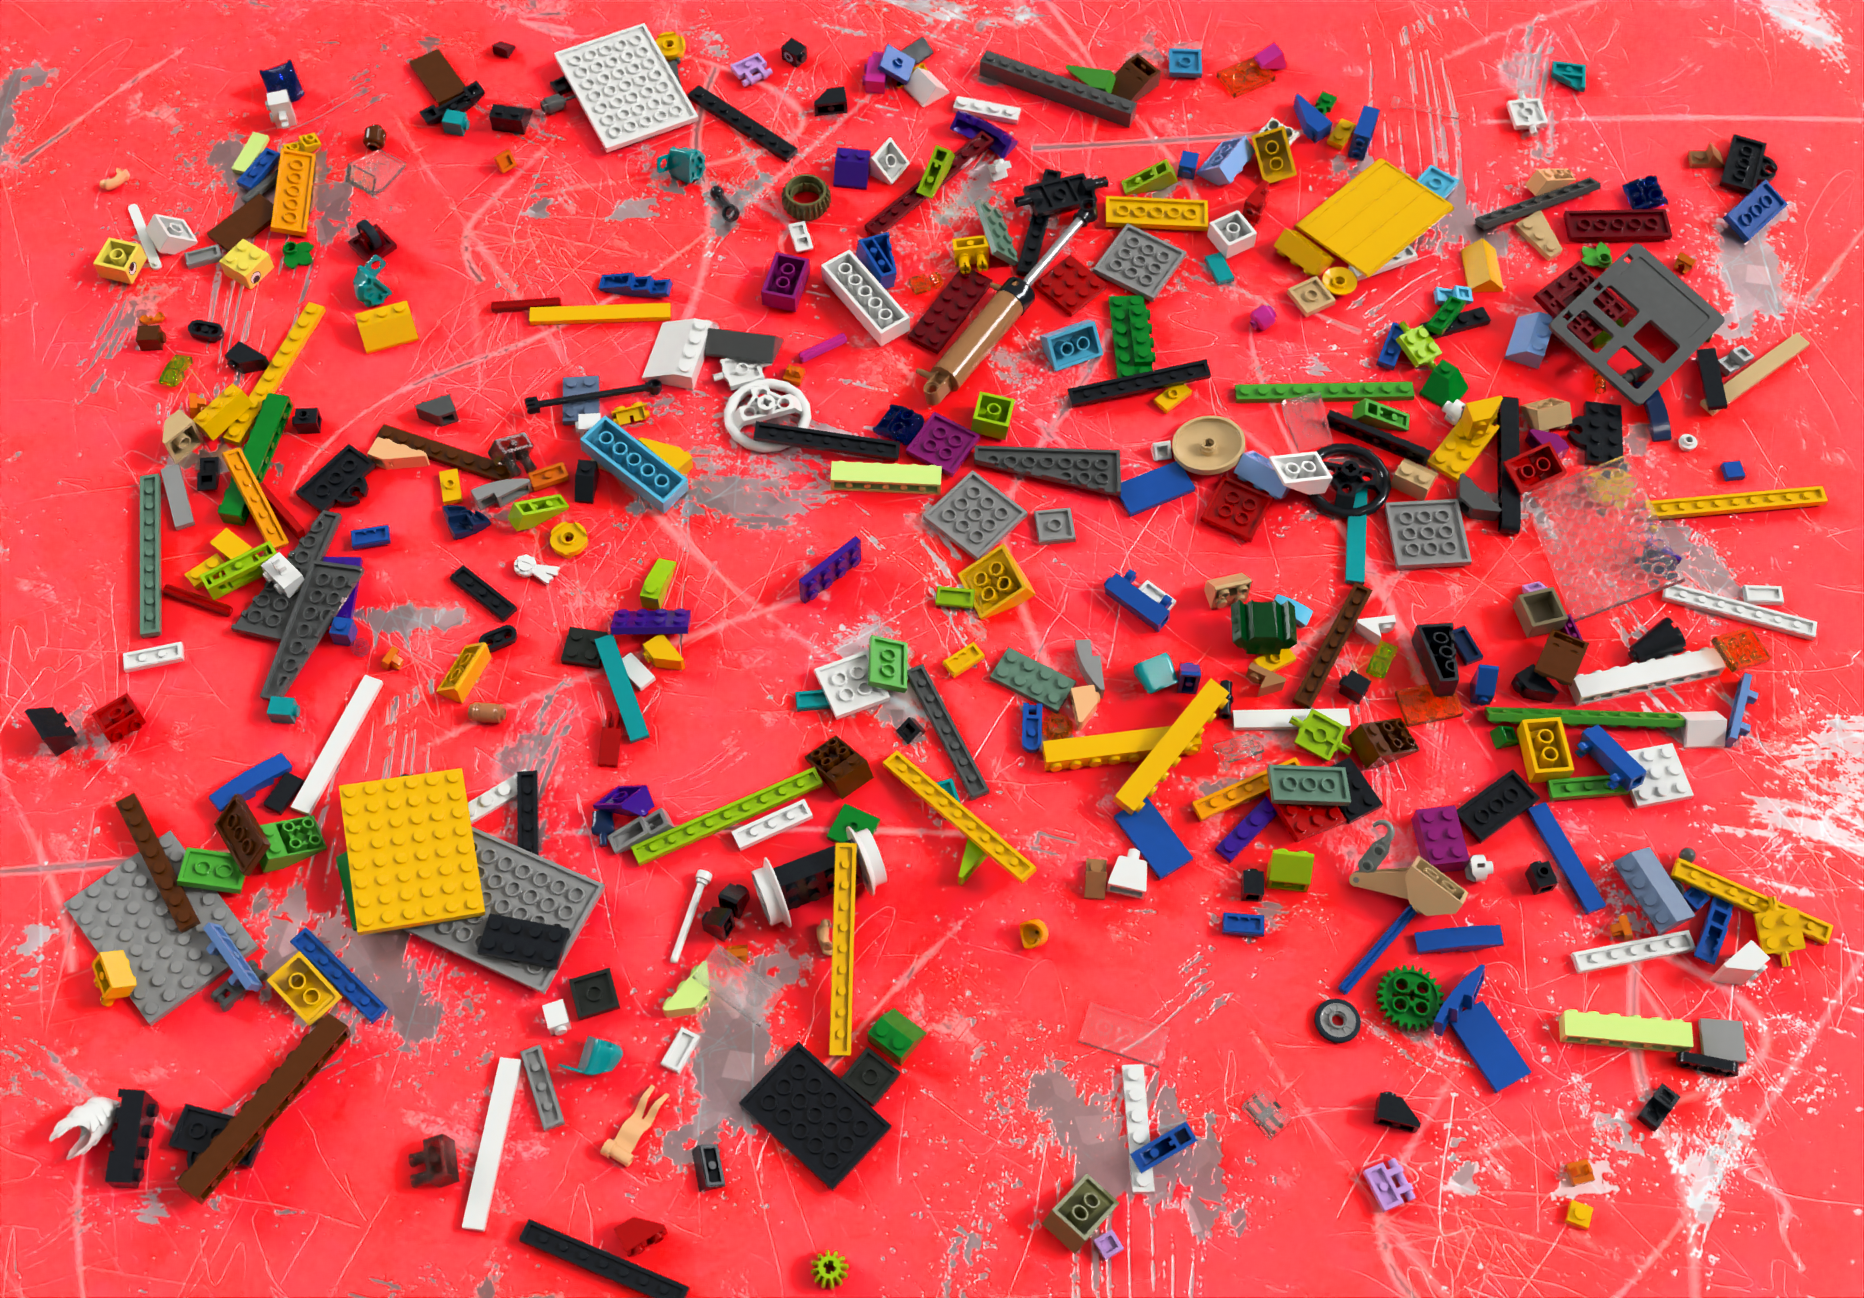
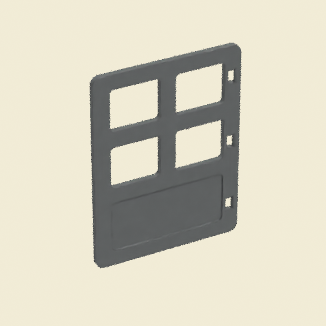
M1636 243L1549 324V329L1631 403L1640 406L1724 323L1725 319L1722 314L1648 250ZM1626 257L1631 260L1629 263L1624 261ZM1597 284L1602 288L1599 292L1594 289ZM1606 288H1611L1638 313L1623 328L1593 303ZM1581 312L1585 313L1612 338L1598 353H1594L1566 327ZM1565 314L1571 317L1568 321L1563 318ZM1646 323H1651L1678 347V350L1665 363L1657 360L1633 338ZM1620 348H1625L1652 372V376L1639 389H1635L1607 364V361Z

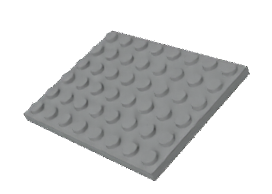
M472 827L485 915L403 928L402 930L545 995L558 970L483 956L477 953L489 914L569 928L570 934L560 962V968L606 887L603 883Z
M170 830L158 839L176 875L179 876L186 850ZM139 851L63 904L98 953L124 950L126 958L129 960L132 974L136 978V987L129 997L152 1026L231 969L221 953L215 956L210 955L206 950L212 942L203 929L206 924L210 922L221 925L244 959L260 948L218 892L214 890L183 886L201 923L181 933Z

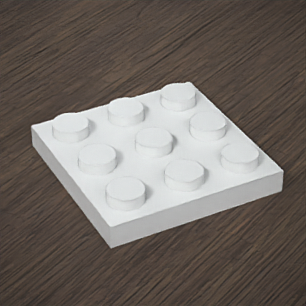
M868 650L814 669L817 680L836 720L890 701L887 689L868 686Z
M1673 743L1626 751L1647 771L1643 784L1630 790L1629 793L1635 809L1692 799L1694 796Z

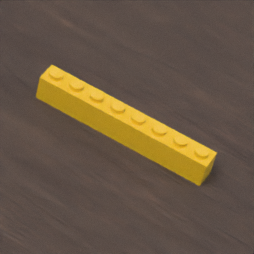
M1210 678L1115 795L1113 802L1130 815L1135 811L1139 813L1145 805L1144 799L1147 796L1151 798L1158 789L1155 787L1159 781L1161 783L1165 781L1169 776L1167 772L1171 766L1175 768L1181 761L1179 757L1183 751L1187 753L1193 746L1191 741L1194 737L1199 738L1205 731L1203 726L1206 722L1211 724L1217 716L1215 711L1218 708L1222 710L1229 700L1226 698L1230 692Z
M1171 726L1043 741L1042 755L1045 771L1057 772L1066 768L1079 769L1083 766L1097 767L1107 763L1115 765L1124 761L1137 762L1149 755ZM1201 736L1199 738L1194 737L1191 741L1193 746L1187 753L1183 751L1181 755H1195L1200 752L1202 746Z

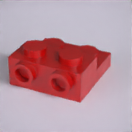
M1264 179L1247 197L1244 203L1242 215L1252 227L1259 224L1263 219L1262 212L1267 203L1265 199L1269 194V182Z
M128 693L92 713L111 744L115 741L123 740L125 735L132 731L140 730L142 725L147 723Z

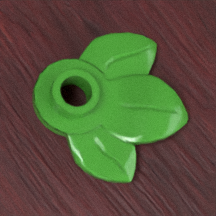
M1600 242L1596 249L1582 247L1584 258L1581 261L1585 265L1591 267L1598 266L1603 269L1611 266L1612 257L1610 249L1604 243Z

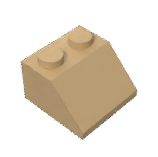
M1551 397L1520 405V409L1531 429L1549 432L1551 428L1561 429L1565 428L1567 424L1572 423L1571 406L1568 401Z
M180 409L165 420L162 442L172 461L177 464L200 446L204 440L194 421Z
M1405 458L1393 476L1391 487L1420 501H1424L1439 473Z

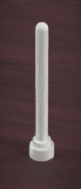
M697 870L695 876V883L697 885L670 958L672 963H677L704 887L711 882L713 874L706 870Z

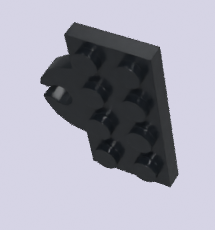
M1734 134L1719 186L1749 194L1756 188V184L1762 183L1765 179L1771 182L1776 176L1778 167L1771 158L1764 155L1767 143Z
M1585 401L1583 405L1584 416L1573 418L1572 423L1567 427V430L1576 429L1580 434L1569 431L1567 434L1568 439L1575 446L1585 449V464L1622 468L1624 461L1621 405Z
M348 444L300 487L296 494L320 513L323 510L329 511L336 503L343 506L359 504V498L351 494L354 491H360L362 496L366 498L369 488L365 477L376 467V464Z
M185 1104L168 1146L188 1152L186 1159L188 1168H190L194 1164L196 1157L210 1146L212 1139L216 1135H220L231 1118H235V1116ZM266 1132L237 1165L248 1168L253 1167Z

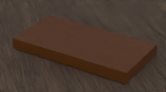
M439 49L409 61L411 68L439 106L464 93L462 88L466 86Z
M259 193L207 232V235L216 244H219L221 248L229 252L242 239L246 241L251 240L271 224L274 204Z
M235 793L214 825L242 874L250 876L271 844L243 796Z

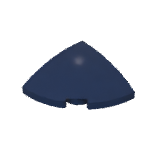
M442 506L446 523L454 540L476 534L491 525L490 520L477 510H475L474 514L471 510H466L464 506Z

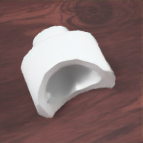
M1458 399L1454 403L1447 401L1441 410L1446 413L1444 420L1455 426L1462 417L1466 404Z
M1483 854L1472 855L1469 858L1470 861L1465 868V876L1468 880L1483 882L1487 880L1488 874H1493V862L1486 861Z

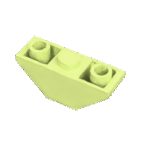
M703 961L700 965H696L690 973L691 976L678 985L677 992L665 1000L662 1009L667 1018L698 1014L710 1000L709 973L706 962Z

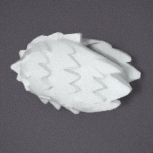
M91 1097L82 1106H75L66 1118L56 1124L49 1141L51 1142L62 1136L69 1129L79 1126L81 1128L79 1140L68 1152L66 1159L70 1160L81 1154L84 1155L92 1146L99 1142L104 1134L109 1133L114 1123H117L115 1111L116 1108L121 1107V1103L107 1097Z

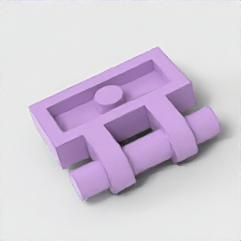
M759 52L730 65L731 71L739 80L746 78L742 81L744 87L756 84V81L765 80L769 75L773 74L771 68L764 69L767 67V62Z
M1396 1158L1388 1161L1391 1167L1389 1170L1386 1169L1382 1162L1362 1172L1383 1213L1402 1205L1404 1201L1401 1195L1405 1194L1408 1202L1416 1199L1412 1191L1414 1188L1411 1183H1408L1403 1173L1404 1169L1402 1165L1398 1164ZM1391 1177H1396L1400 1187L1396 1188Z

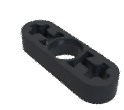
M1683 1051L1676 1053V1065L1678 1067L1725 1077H1737L1739 1075V1063L1692 1052Z

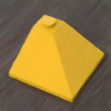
M1004 543L958 573L965 589H975L974 607L981 620L1021 605L1036 595L1029 580Z

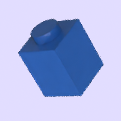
M1183 150L1177 177L1194 180L1199 153Z
M334 616L329 631L334 644L353 647L358 633L354 620Z

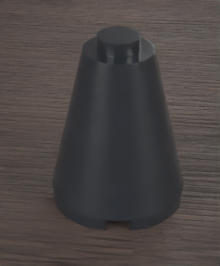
M1665 617L1629 647L1628 655L1633 662L1643 663L1649 659H1659L1667 655L1682 653L1686 650L1683 648L1686 646L1684 636L1678 627L1674 628L1671 625L1673 621Z

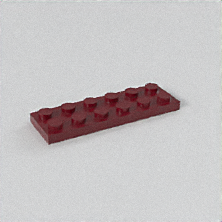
M1666 209L1565 211L1563 215L1569 242L1671 240L1672 237Z
M972 269L970 273H967L965 270V274H962L959 270L908 334V340L938 355L990 288V283L993 280Z

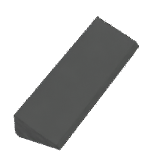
M708 328L705 355L773 364L784 341L783 338L772 335Z

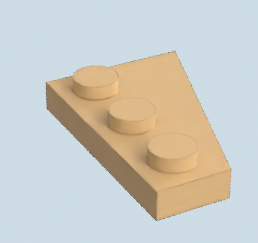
M1541 210L1515 224L1514 229L1547 261L1562 253L1563 249Z

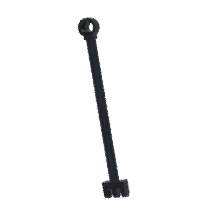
M651 379L642 385L540 401L535 396L526 398L524 402L527 413L535 414L540 413V408L644 391L650 392L652 395H658L662 390V383L658 379Z

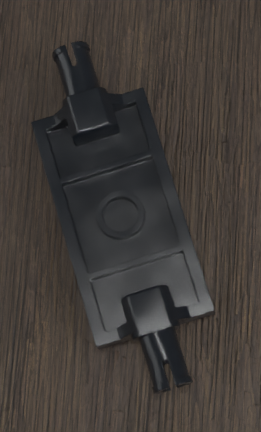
M1081 173L1024 186V195L1014 197V204L1016 208L1030 205L1036 217L1079 208L1080 202L1086 198L1094 199L1097 202L1095 189L1108 187V179L1106 176L1097 179L1086 178L1085 174Z

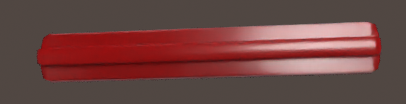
M559 297L491 302L492 312L530 310V307L561 306V299Z
M166 584L163 588V592L167 596L229 617L233 612V608L230 605L176 586Z

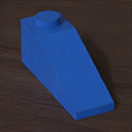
M1296 94L1293 108L1303 133L1314 143H1317L1330 134L1333 122L1301 95Z
M1186 1121L1132 1152L1130 1155L1142 1174L1198 1140Z

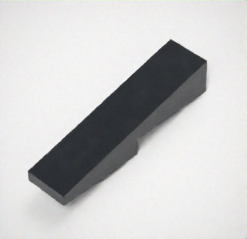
M1699 349L1696 354V362L1702 380V390L1708 411L1727 409V400L1716 349Z

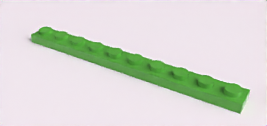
M1412 382L1236 384L1234 388L1236 403L1362 401L1365 398L1373 401L1414 400L1415 397Z
M1485 707L1484 715L1492 723L1506 721L1512 724H1520L1522 720L1554 717H1561L1562 723H1567L1571 726L1587 724L1592 727L1596 725H1607L1609 727L1626 725L1630 728L1645 726L1655 729L1658 726L1676 729L1677 727H1684L1685 719L1679 713Z

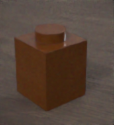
M160 325L138 326L136 342L141 351L163 350V345L166 343V334L162 331Z

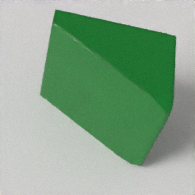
M1498 726L1490 732L1496 749L1519 744L1513 727Z

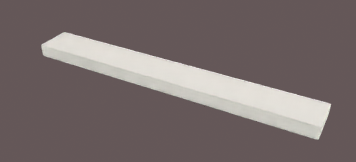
M1670 582L1664 584L1662 601L1812 641L1816 637L1817 621Z
M364 675L292 803V810L311 816L384 684L382 680Z
M504 1057L499 1059L463 1219V1229L485 1232L522 1065L521 1059Z

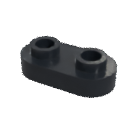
M194 320L188 325V331L193 338L215 342L224 337V330L218 323Z
M505 625L483 634L479 639V643L485 642L487 645L493 643L488 646L490 653L514 644L517 641L518 635L513 626Z

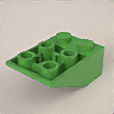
M314 815L260 825L271 844L259 861L263 873L284 869L327 849Z

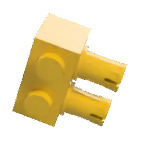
M986 235L952 239L955 266H960L962 274H965V270L967 273L971 272L970 264H977V269L982 272V268L984 271L988 270L989 246Z
M124 950L99 952L91 964L96 976L94 983L102 992L100 997L101 1003L104 1006H111L116 998L128 997L136 987V978L132 974L128 958H126Z

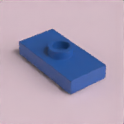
M389 525L352 530L351 541L353 550L391 544Z
M1223 912L1222 934L1264 937V915Z

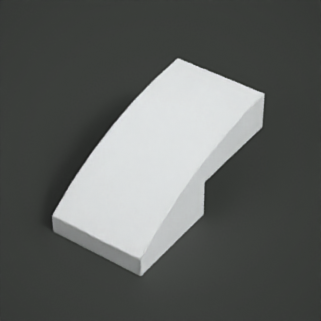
M805 221L788 224L796 252L813 250V244Z

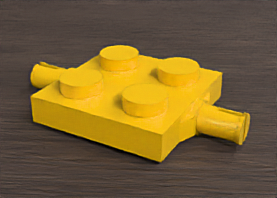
M1776 896L1767 897L1770 910L1753 914L1760 949L1766 954L1780 955L1782 967L1792 966L1788 953L1806 949L1798 909L1778 908Z

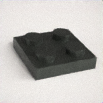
M570 627L561 657L562 664L599 669L601 658L594 639L607 636L608 633Z
M610 968L569 979L579 1021L620 1009Z
M867 1047L841 1080L872 1107H875L901 1075V1072Z

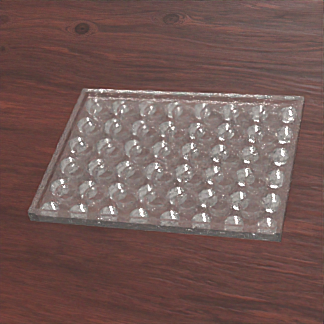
M1630 453L1522 495L1569 614H1571L1574 622L1685 582L1683 573Z

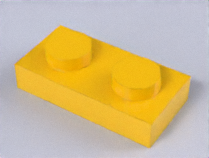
M1341 118L1328 138L1327 144L1342 150L1357 124Z
M216 553L185 573V576L194 588L198 590L204 586L199 575L225 562ZM220 572L212 575V577L215 579L219 576Z

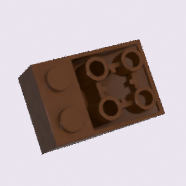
M1137 53L1127 60L1115 73L1116 80L1111 94L1136 102L1159 86L1161 71Z
M1552 629L1534 672L1542 677L1554 679L1562 685L1571 686L1589 643Z
M1401 718L1360 724L1347 737L1366 769L1382 767L1420 750Z
M837 736L829 739L805 756L807 762L812 768H816L819 776L827 786L841 799H844L874 778L867 760Z

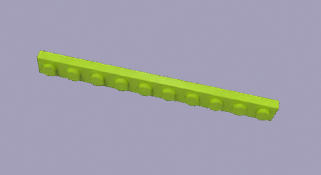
M810 768L631 846L632 852L638 865L642 866L823 786V782L816 768Z

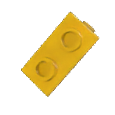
M642 402L633 403L631 407L627 408L619 406L614 408L615 411H611L612 417L616 416V418H613V421L619 426L630 424V416H633L634 422L646 420L647 417H650L649 411L645 410L647 409V403Z

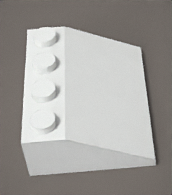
M696 318L663 322L642 380L658 379L665 385L694 390L706 357L708 328H713L712 322Z

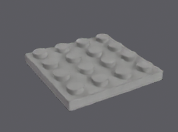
M1127 223L1093 268V273L1137 295H1143L1145 299L1154 302L1185 259L1187 252Z
M972 470L923 515V520L977 561L988 554L1024 520L1028 512Z
M1458 499L1385 502L1384 510L1396 569L1471 565L1472 560Z

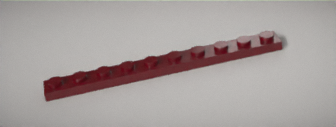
M981 131L954 153L955 158L950 170L940 187L994 145V139ZM921 180L865 224V230L873 236L885 233L928 197L916 193Z

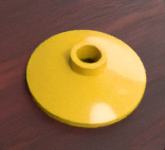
M1333 267L1324 273L1322 283L1332 294L1348 295L1355 290L1357 278L1349 269Z

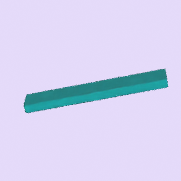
M1363 489L1356 493L1353 508L1367 504L1368 489ZM1367 514L1348 516L1346 584H1355L1356 582L1364 585Z
M610 634L594 639L631 744L649 738L646 724L614 635Z

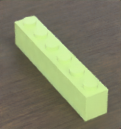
M832 461L831 490L941 495L942 466Z
M1568 1009L1559 1017L1560 1042L1674 1053L1689 1052L1694 1047L1692 1023L1684 1022L1682 1019L1668 1021L1663 1020L1661 1017L1647 1019L1639 1015L1621 1016L1618 1013L1604 1015L1599 1014L1597 1011L1578 1012L1576 1009Z

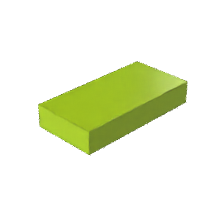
M937 586L935 605L973 609L975 589Z

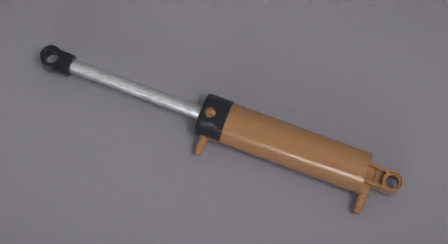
M1086 198L1080 202V209L1073 215L1074 221L1023 280L1018 277H1010L1003 285L990 283V288L997 291L996 295L930 372L920 368L916 369L917 374L928 380L923 387L927 404L932 406L938 405L950 391H957L1017 319L1035 301V294L1031 288L1032 284L1081 227L1085 228L1089 223L1097 220V204L1094 199Z

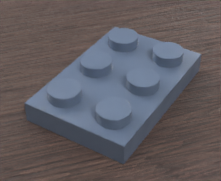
M599 375L563 377V397L600 391ZM600 399L563 404V425H575V422H578V414L600 413Z

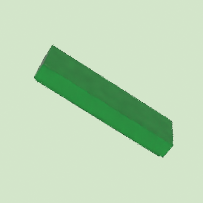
M1450 296L1426 324L1425 329L1441 336L1464 309L1466 301Z

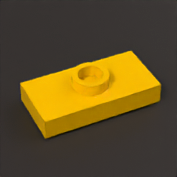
M1185 384L1171 386L1154 399V404L1167 414L1192 394V390Z
M458 469L440 471L439 476L444 505L463 502Z
M972 642L944 660L943 666L955 678L985 659V655Z
M1289 648L1281 649L1280 654H1264L1254 659L1253 663L1269 671L1276 672L1296 662L1297 658Z

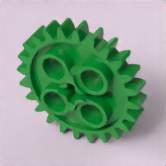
M1403 965L1401 971L1398 967H1395L1393 972L1390 970L1387 972V977H1382V983H1379L1377 986L1379 990L1375 996L1380 998L1377 999L1376 1004L1382 1005L1379 1012H1386L1383 1019H1392L1390 1025H1393L1395 1022L1398 1023V1030L1405 1026L1406 1032H1409L1410 1028L1413 1027L1416 1033L1419 1027L1423 1031L1426 1030L1427 1025L1432 1027L1438 1012L1445 1002L1441 1000L1445 994L1438 992L1442 986L1434 984L1437 978L1430 979V972H1427L1425 975L1422 974V967L1418 972L1415 971L1414 965L1411 966L1410 970L1407 969L1406 965ZM1396 984H1401L1405 990L1398 989ZM1417 987L1423 988L1425 993H1420ZM1395 1004L1402 1005L1404 1010L1397 1009ZM1416 1007H1421L1424 1013H1419Z

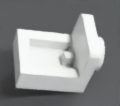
M1003 158L993 161V164L988 165L991 179L994 182L1008 177L1006 169L1012 167L1010 161L1003 160Z

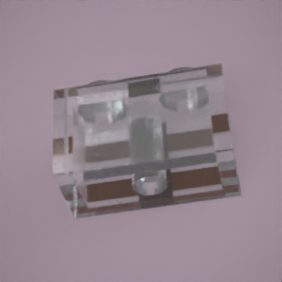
M1262 1086L1243 1103L1241 1109L1271 1141L1289 1126L1292 1118L1290 1117V1112L1275 1101L1274 1094L1269 1090L1266 1091Z

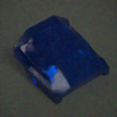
M291 60L276 67L259 71L268 93L286 89L291 103L299 100L305 94Z
M1656 176L1638 178L1622 185L1632 210L1653 209L1662 205H1669Z
M891 404L889 406L890 409L872 430L878 435L903 443V445H909L923 427L924 418L921 414L915 413L904 406Z

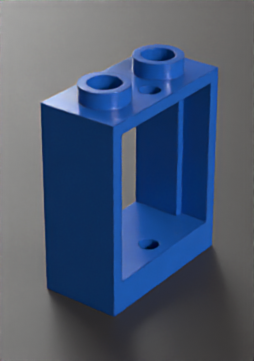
M1364 105L1347 157L1364 161L1380 113L1379 109Z

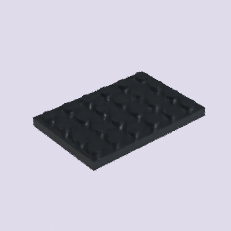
M797 1042L739 1102V1106L832 1192L892 1129V1125L800 1042Z

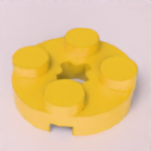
M664 32L658 35L655 42L666 60L684 57L686 44L683 36L680 37L675 32Z
M562 522L551 531V547L558 555L567 559L572 558L588 546L587 532L577 522H574V524ZM566 537H569V538L573 537V538H572V541H569V542H566V539H565V538H566Z

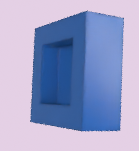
M1740 461L1723 462L1720 466L1725 481L1743 480L1746 476Z
M1691 887L1683 895L1694 913L1711 899L1705 892Z

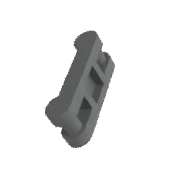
M255 960L247 962L261 982L264 981L267 973L263 969L260 970ZM226 980L212 992L210 997L214 1002L220 1004L219 1007L224 1012H227L249 990H246L242 984L239 987L232 986ZM229 991L231 994L226 998L224 995Z

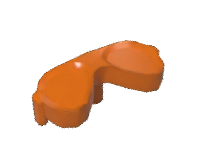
M158 312L154 318L152 315L149 317L142 315L139 318V322L143 325L157 324L162 322L165 316L162 312Z

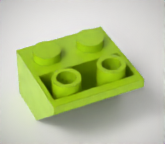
M1283 848L1273 850L1267 865L1266 888L1307 892L1311 883L1314 854H1310L1307 851L1292 852Z

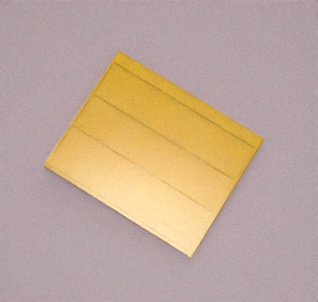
M1379 158L1298 222L1295 227L1369 278L1445 215L1451 213L1454 207L1450 202L1383 158Z

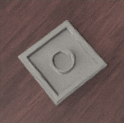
M1071 507L1034 511L1039 545L1076 542Z
M1700 1018L1698 1020L1702 1055L1731 1060L1739 1064L1747 1062L1743 1021Z

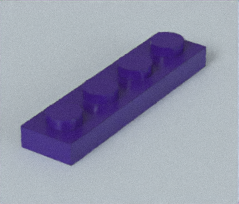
M1267 796L1215 848V851L1229 863L1278 815Z

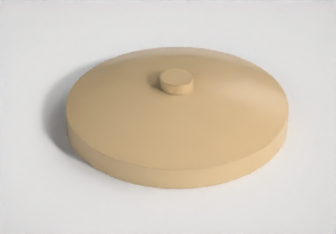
M1213 415L1201 416L1187 421L1176 431L1172 440V451L1176 462L1185 470L1200 475L1219 474L1233 468L1239 463L1246 448L1245 435L1242 429L1230 419Z

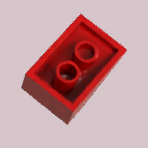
M1550 441L1503 462L1520 495L1552 484L1567 474Z

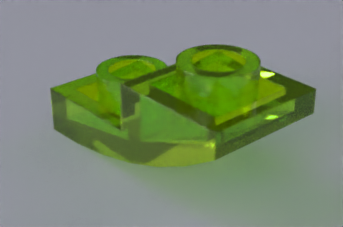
M176 354L163 370L159 384L170 387L177 386L185 378L184 371L193 363L192 356Z
M1381 640L1370 660L1366 673L1384 679L1399 647Z

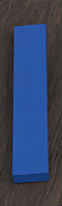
M1546 802L1528 808L1527 814L1586 915L1604 909L1606 907L1604 900Z
M306 927L290 941L372 1024L389 1010Z

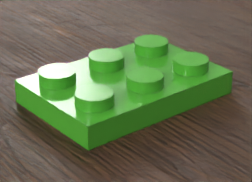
M871 635L869 638L868 686L905 693L907 690L908 643Z
M187 847L177 885L241 894L246 876L240 871L231 853Z

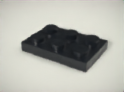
M1350 757L1331 766L1345 767L1351 804L1338 807L1348 824L1382 807L1383 803Z

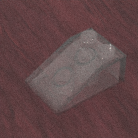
M379 149L348 163L346 182L355 188L361 189L368 195L375 196L383 192L406 168L407 163Z
M1320 391L1286 399L1281 402L1284 418L1298 453L1334 444Z

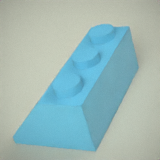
M1087 319L1040 335L1043 351L1054 371L1104 355L1096 323L1093 320Z

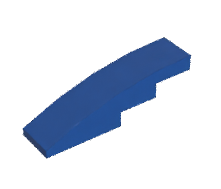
M633 272L602 275L598 289L603 292L634 297H669L673 283L670 279L654 280L652 276L636 277Z
M280 753L229 781L211 794L209 800L219 812H222L235 793L241 794L245 801L256 796V791L274 784L275 778L284 775L286 772H291L293 766Z
M1714 896L1712 897L1697 941L1694 957L1715 965L1728 931L1727 926L1731 919L1734 905Z
M1500 925L1453 927L1414 933L1419 955L1438 951L1442 954L1460 950L1464 953L1504 946Z
M1481 964L1468 974L1448 996L1434 1020V1034L1443 1036L1448 1021L1457 1023L1464 1007L1473 1008L1485 979V965Z

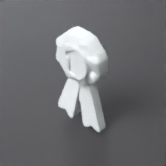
M527 554L518 556L513 566L517 575L522 577L534 575L547 586H549V582L554 580L553 576H558V571L560 570L558 566L539 565L534 557Z

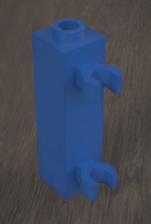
M1132 569L1128 570L1124 578L1117 573L1113 577L1110 576L1104 583L1105 594L1159 632L1170 619V611L1167 609L1172 604V598L1166 594L1161 602L1157 603L1131 583L1137 578L1135 576L1136 572Z
M1596 725L1592 728H1586L1582 732L1580 743L1577 744L1579 749L1575 751V754L1582 758L1588 753L1611 775L1609 776L1611 781L1607 785L1612 790L1621 785L1628 792L1643 784L1647 771L1603 728Z

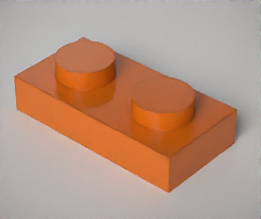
M563 462L528 473L534 491L570 480Z

